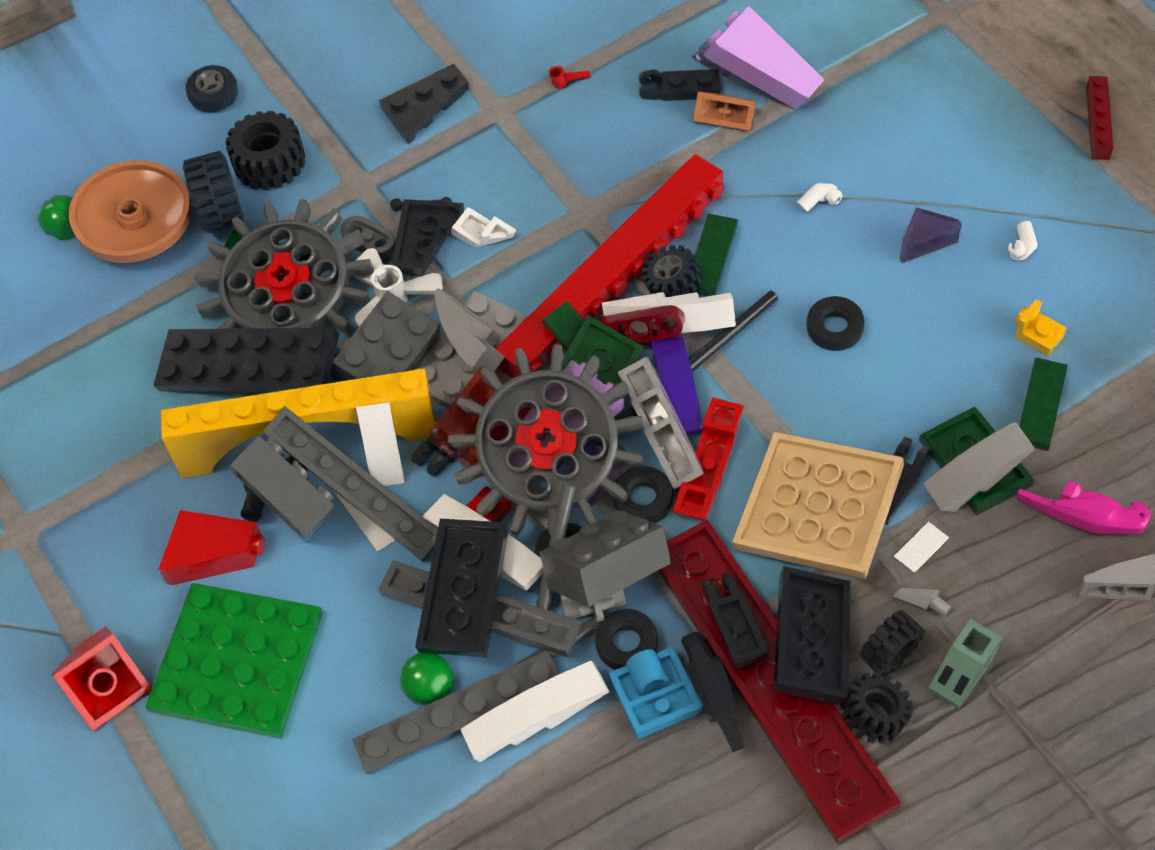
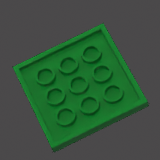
M192 583L147 700L146 709L151 713L281 739L323 615L321 607Z

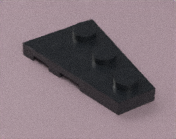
M452 64L379 100L383 112L409 144L415 139V133L422 127L427 128L433 122V117L439 111L447 110L469 89V85L463 74Z
M404 199L391 265L399 268L402 275L423 276L451 233V228L463 214L464 203Z

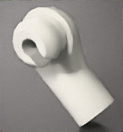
M816 183L796 203L804 212L808 213L817 202L828 201L830 205H837L842 199V192L837 190V186L834 184Z
M1023 221L1017 225L1020 240H1016L1014 245L1010 243L1008 246L1010 257L1014 260H1025L1038 246L1030 221Z

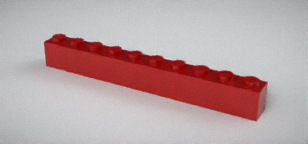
M694 154L495 348L505 356L497 368L513 379L520 376V371L515 363V350L522 348L528 357L531 372L545 370V367L551 362V353L554 345L560 344L541 321L566 301L570 303L584 321L588 315L592 318L600 317L603 314L602 303L612 301L615 297H620L625 292L627 285L635 277L638 278L642 275V268H646L644 265L646 259L652 261L650 256L652 253L655 252L656 255H659L661 253L659 249L663 247L666 249L667 245L674 238L678 239L684 233L686 226L693 219H698L703 214L705 208L722 195L724 190L723 170Z

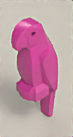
M1070 480L1064 488L1060 500L1052 501L1023 489H1019L1017 493V500L1051 518L1095 534H1143L1151 517L1150 509L1141 502L1132 501L1130 507L1123 508L1112 498L1097 492L1084 491L1081 485Z

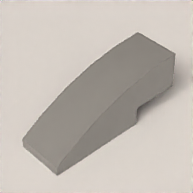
M437 288L434 292L436 307L450 343L472 369L481 373L480 370L486 366L494 372L505 356L486 341L493 329L455 297Z
M1013 422L960 454L928 479L924 486L940 510L956 512L979 491L987 492L1032 453L1035 448L1018 424Z

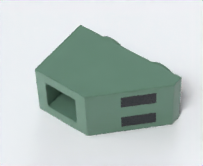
M970 619L950 647L928 691L960 709L995 658L1002 637Z

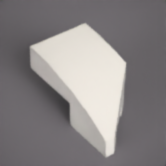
M469 207L451 228V235L476 248L512 238L516 233V229L494 216L490 221Z

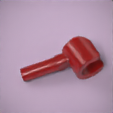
M553 66L549 69L551 82L557 89L564 88L567 85V81L590 78L589 70L565 73L561 66Z

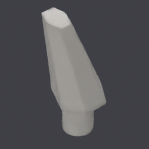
M901 588L893 596V598L925 611L931 608L942 617H945L952 607L938 597L941 593L939 590Z

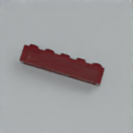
M1089 76L1086 93L1091 159L1110 160L1113 151L1108 77Z

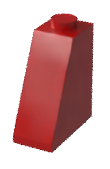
M180 510L158 569L167 584L176 585L254 567L257 555L260 556L263 553L265 538L262 536L256 522Z

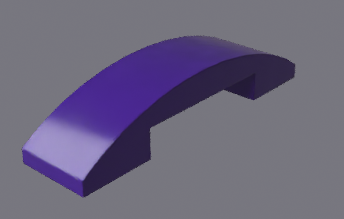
M680 333L674 338L649 342L658 377L686 434L702 433V419L695 383L682 334Z

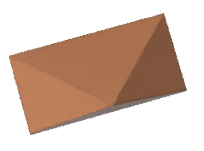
M698 92L693 121L751 131L756 101L734 95Z

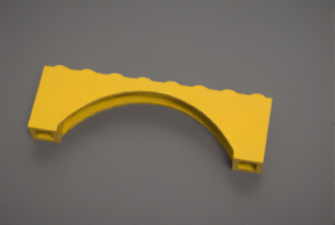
M425 368L161 410L162 440L181 478L213 474V467L225 454L248 439L262 434L284 406L305 423L349 422L359 424L356 407L389 402L395 434L405 438L406 443L426 440L434 431H437V423Z

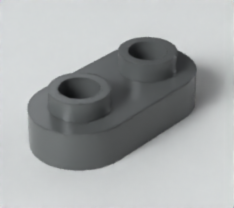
M351 216L341 224L342 238L357 229L360 231L365 243L355 248L356 250L363 253L367 249L374 248L377 250L381 260L393 255L396 241L394 234L390 230L362 216Z

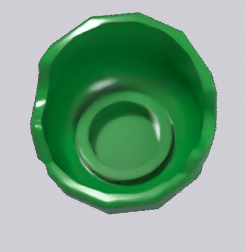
M55 195L43 203L38 211V222L47 235L51 233L58 240L75 237L69 222V208L72 196Z
M419 652L408 658L401 668L400 689L413 703L428 705L448 695L453 686L454 673L449 663L442 656L434 653Z

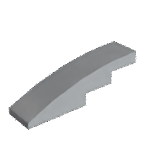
M644 357L620 370L618 374L621 380L625 381L629 387L628 393L632 399L631 403L637 415L642 416L645 428L643 431L673 488L680 487L682 481L688 483L703 475V469L649 358Z
M1155 554L1116 563L1085 575L1078 590V598L1150 600L1155 590Z

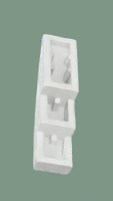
M664 292L602 303L603 317L666 305L676 306L685 315V322L681 333L736 326L731 292L699 298L697 292L667 298ZM666 317L664 322H669L670 326L675 324V322H671L669 317ZM641 321L631 323L632 329L636 332L642 333L648 330L646 324Z
M445 494L422 516L437 529L440 518L489 521ZM508 534L501 578L527 591L543 574L542 560L521 542Z
M589 661L524 691L485 713L460 730L474 760L482 762L509 743L517 746L544 727L550 730L607 694L609 690L595 663Z

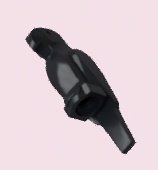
M693 632L683 636L681 642L689 658V666L686 668V672L696 696L705 708L708 721L717 720L732 752L743 749L744 745L733 714L736 712L735 702L720 658L711 654L705 645L701 633Z

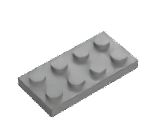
M476 291L464 303V306L493 329L486 341L494 348L527 318L526 315ZM445 331L441 333L414 368V370L425 368L433 402L452 412L458 408L457 401L459 397L466 399L469 396L473 397L484 382L482 374L472 369L460 357L450 343Z

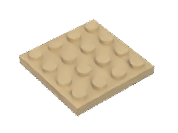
M774 432L732 541L734 550L866 579L904 467L903 457Z

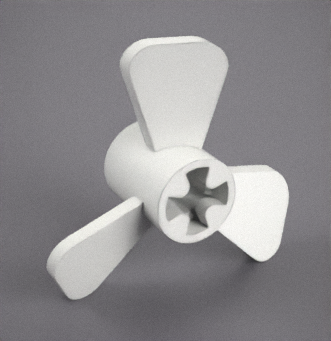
M374 248L367 249L357 260L370 259L374 272L354 277L372 286L375 297L356 314L357 326L360 327L387 291L407 302V294H434L437 288L442 290L441 275L431 273L404 282L399 268L393 265H383L377 250Z

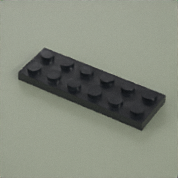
M335 328L169 329L153 386L159 391L278 392L328 384L340 333Z

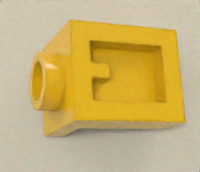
M1036 299L1029 308L1024 306L1015 319V323L1018 324L1015 338L1049 356L1065 336L1067 328L1040 313L1042 302Z

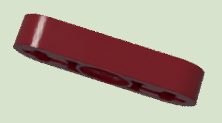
M666 305L601 317L598 321L639 344L678 336L682 332L685 315L680 308ZM669 317L671 322H675L674 326H670L669 322H664L665 318ZM641 321L646 324L648 330L642 333L636 332L632 329L631 323Z

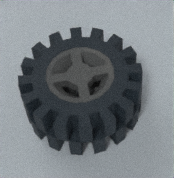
M670 245L668 251L663 247L659 249L661 252L659 255H656L655 252L650 255L652 261L646 259L644 263L646 268H642L641 272L643 274L642 279L650 294L664 292L667 298L688 294L689 292L695 293L697 292L695 285L701 286L702 281L700 278L703 277L701 268L691 250L688 248L685 250L684 246L679 245L676 249L675 245Z

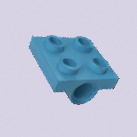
M674 647L655 653L652 649L640 651L628 659L626 666L608 673L610 683L637 740L703 712V706L695 694Z

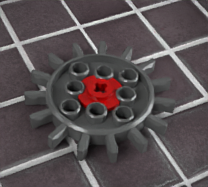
M304 199L299 201L294 220L279 221L278 214L272 203H264V214L267 224L253 231H250L246 223L236 216L232 219V223L241 239L232 249L211 241L207 245L215 258L224 261L220 273L198 272L195 274V279L200 287H218L220 296L196 305L197 310L203 319L226 311L230 318L217 329L324 328L330 323L338 331L349 335L352 332L349 323L345 317L338 314L345 301L358 305H367L370 302L366 291L349 288L350 277L374 272L370 259L347 262L345 259V254L365 243L360 231L357 229L336 241L331 234L342 221L338 210L333 208L322 223L316 226L308 223L311 209L307 200ZM289 239L285 244L277 245L280 240ZM303 255H311L305 261H298ZM268 260L265 265L256 267L258 262ZM325 271H333L332 274L328 277H320L321 274ZM247 281L242 288L235 289L238 283ZM306 292L312 293L307 299H299ZM261 298H268L266 303L256 305ZM291 314L286 321L278 322L282 315Z
M554 345L551 353L550 370L534 372L530 371L528 357L522 348L516 349L515 363L520 371V376L503 384L495 372L485 366L480 370L485 383L495 391L486 405L481 406L471 399L461 397L457 401L458 407L464 413L478 417L479 420L476 434L458 433L448 435V443L451 447L459 449L476 448L478 459L477 464L464 468L454 474L456 481L459 485L485 476L493 488L480 500L476 510L482 516H485L503 498L517 506L510 523V531L514 535L519 536L523 530L529 511L547 513V529L550 535L552 534L562 484L576 487L571 508L577 506L583 520L588 525L596 524L595 511L590 507L587 500L600 489L606 491L613 499L623 503L628 498L622 486L609 479L615 463L630 467H642L643 465L642 455L618 449L617 435L643 428L642 416H630L614 420L609 406L623 398L628 393L629 387L625 381L615 384L607 392L600 394L590 385L600 367V359L594 355L585 364L582 373L577 377L562 372L565 360L562 345ZM552 388H560L564 391L563 398L557 402L547 400L546 394ZM524 407H533L537 412L532 420L522 421L518 418L520 410ZM571 414H579L583 417L584 421L580 427L571 429L565 425L566 418ZM505 426L509 429L505 439L496 441L491 438V432L495 427ZM546 435H550L553 442H549L547 447H543L541 441L546 439ZM593 440L599 441L603 445L602 451L595 456L588 455L584 451L585 445ZM522 452L528 456L527 463L519 468L511 466L510 458L512 455ZM563 460H571L575 463V469L569 475H561L556 471L557 465ZM536 479H542L547 482V489L539 495L529 492L530 483Z

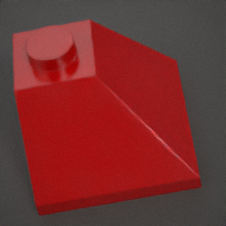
M107 626L76 646L51 674L92 731L152 689Z

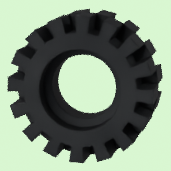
M904 610L896 611L892 614L891 618H886L884 623L876 628L877 631L868 637L869 641L862 646L863 649L860 651L859 657L875 672H879L881 677H885L886 674L888 675L890 672L895 671L896 667L902 665L904 659L912 654L911 651L916 649L919 645L918 642L923 639L925 630Z
M868 672L863 674L861 678L858 677L848 690V699L844 706H841V709L844 710L842 713L843 720L850 719L847 727L850 730L855 727L859 730L856 736L862 738L866 734L868 735L867 742L874 743L878 738L879 744H884L887 740L890 742L894 740L909 722L913 713L911 711L913 703L912 701H906L910 694L907 690L903 692L899 690L902 686L899 681L894 685L890 682L891 676L886 674L884 679H881L879 672H874L872 676ZM866 700H872L880 704L888 716L874 712L868 706Z

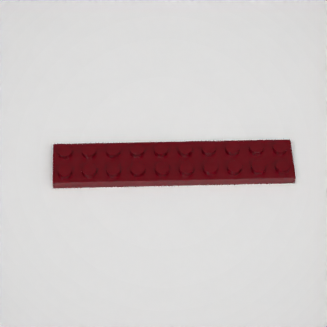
M705 520L667 540L671 564L658 570L697 631L703 636L704 642L712 654L720 658L727 677L836 843L841 842L898 809L901 804L900 800L853 731L847 727L848 724L843 720L842 715L834 704L773 691L777 620L709 521ZM728 572L732 575L739 592L742 591L769 651V658L735 669L710 613L709 605L701 586L702 581L709 579L714 585L719 599L728 596L722 585V574Z

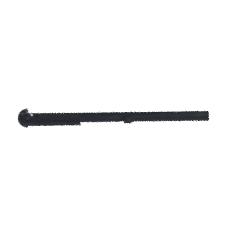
M772 290L768 291L735 319L736 326L723 329L706 345L693 353L689 358L692 372L778 300L777 294ZM632 406L616 420L638 415ZM593 440L596 447L602 450V443Z

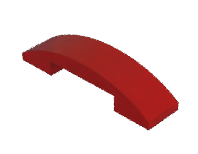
M714 397L711 398L702 424V434L695 451L704 474L688 483L682 481L672 510L673 514L702 522L707 519L730 459L744 405Z

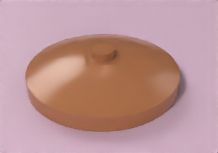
M124 161L97 171L81 184L70 203L69 222L76 240L91 255L109 262H138L161 254L180 239L189 225L192 204L184 181L170 168L151 161Z

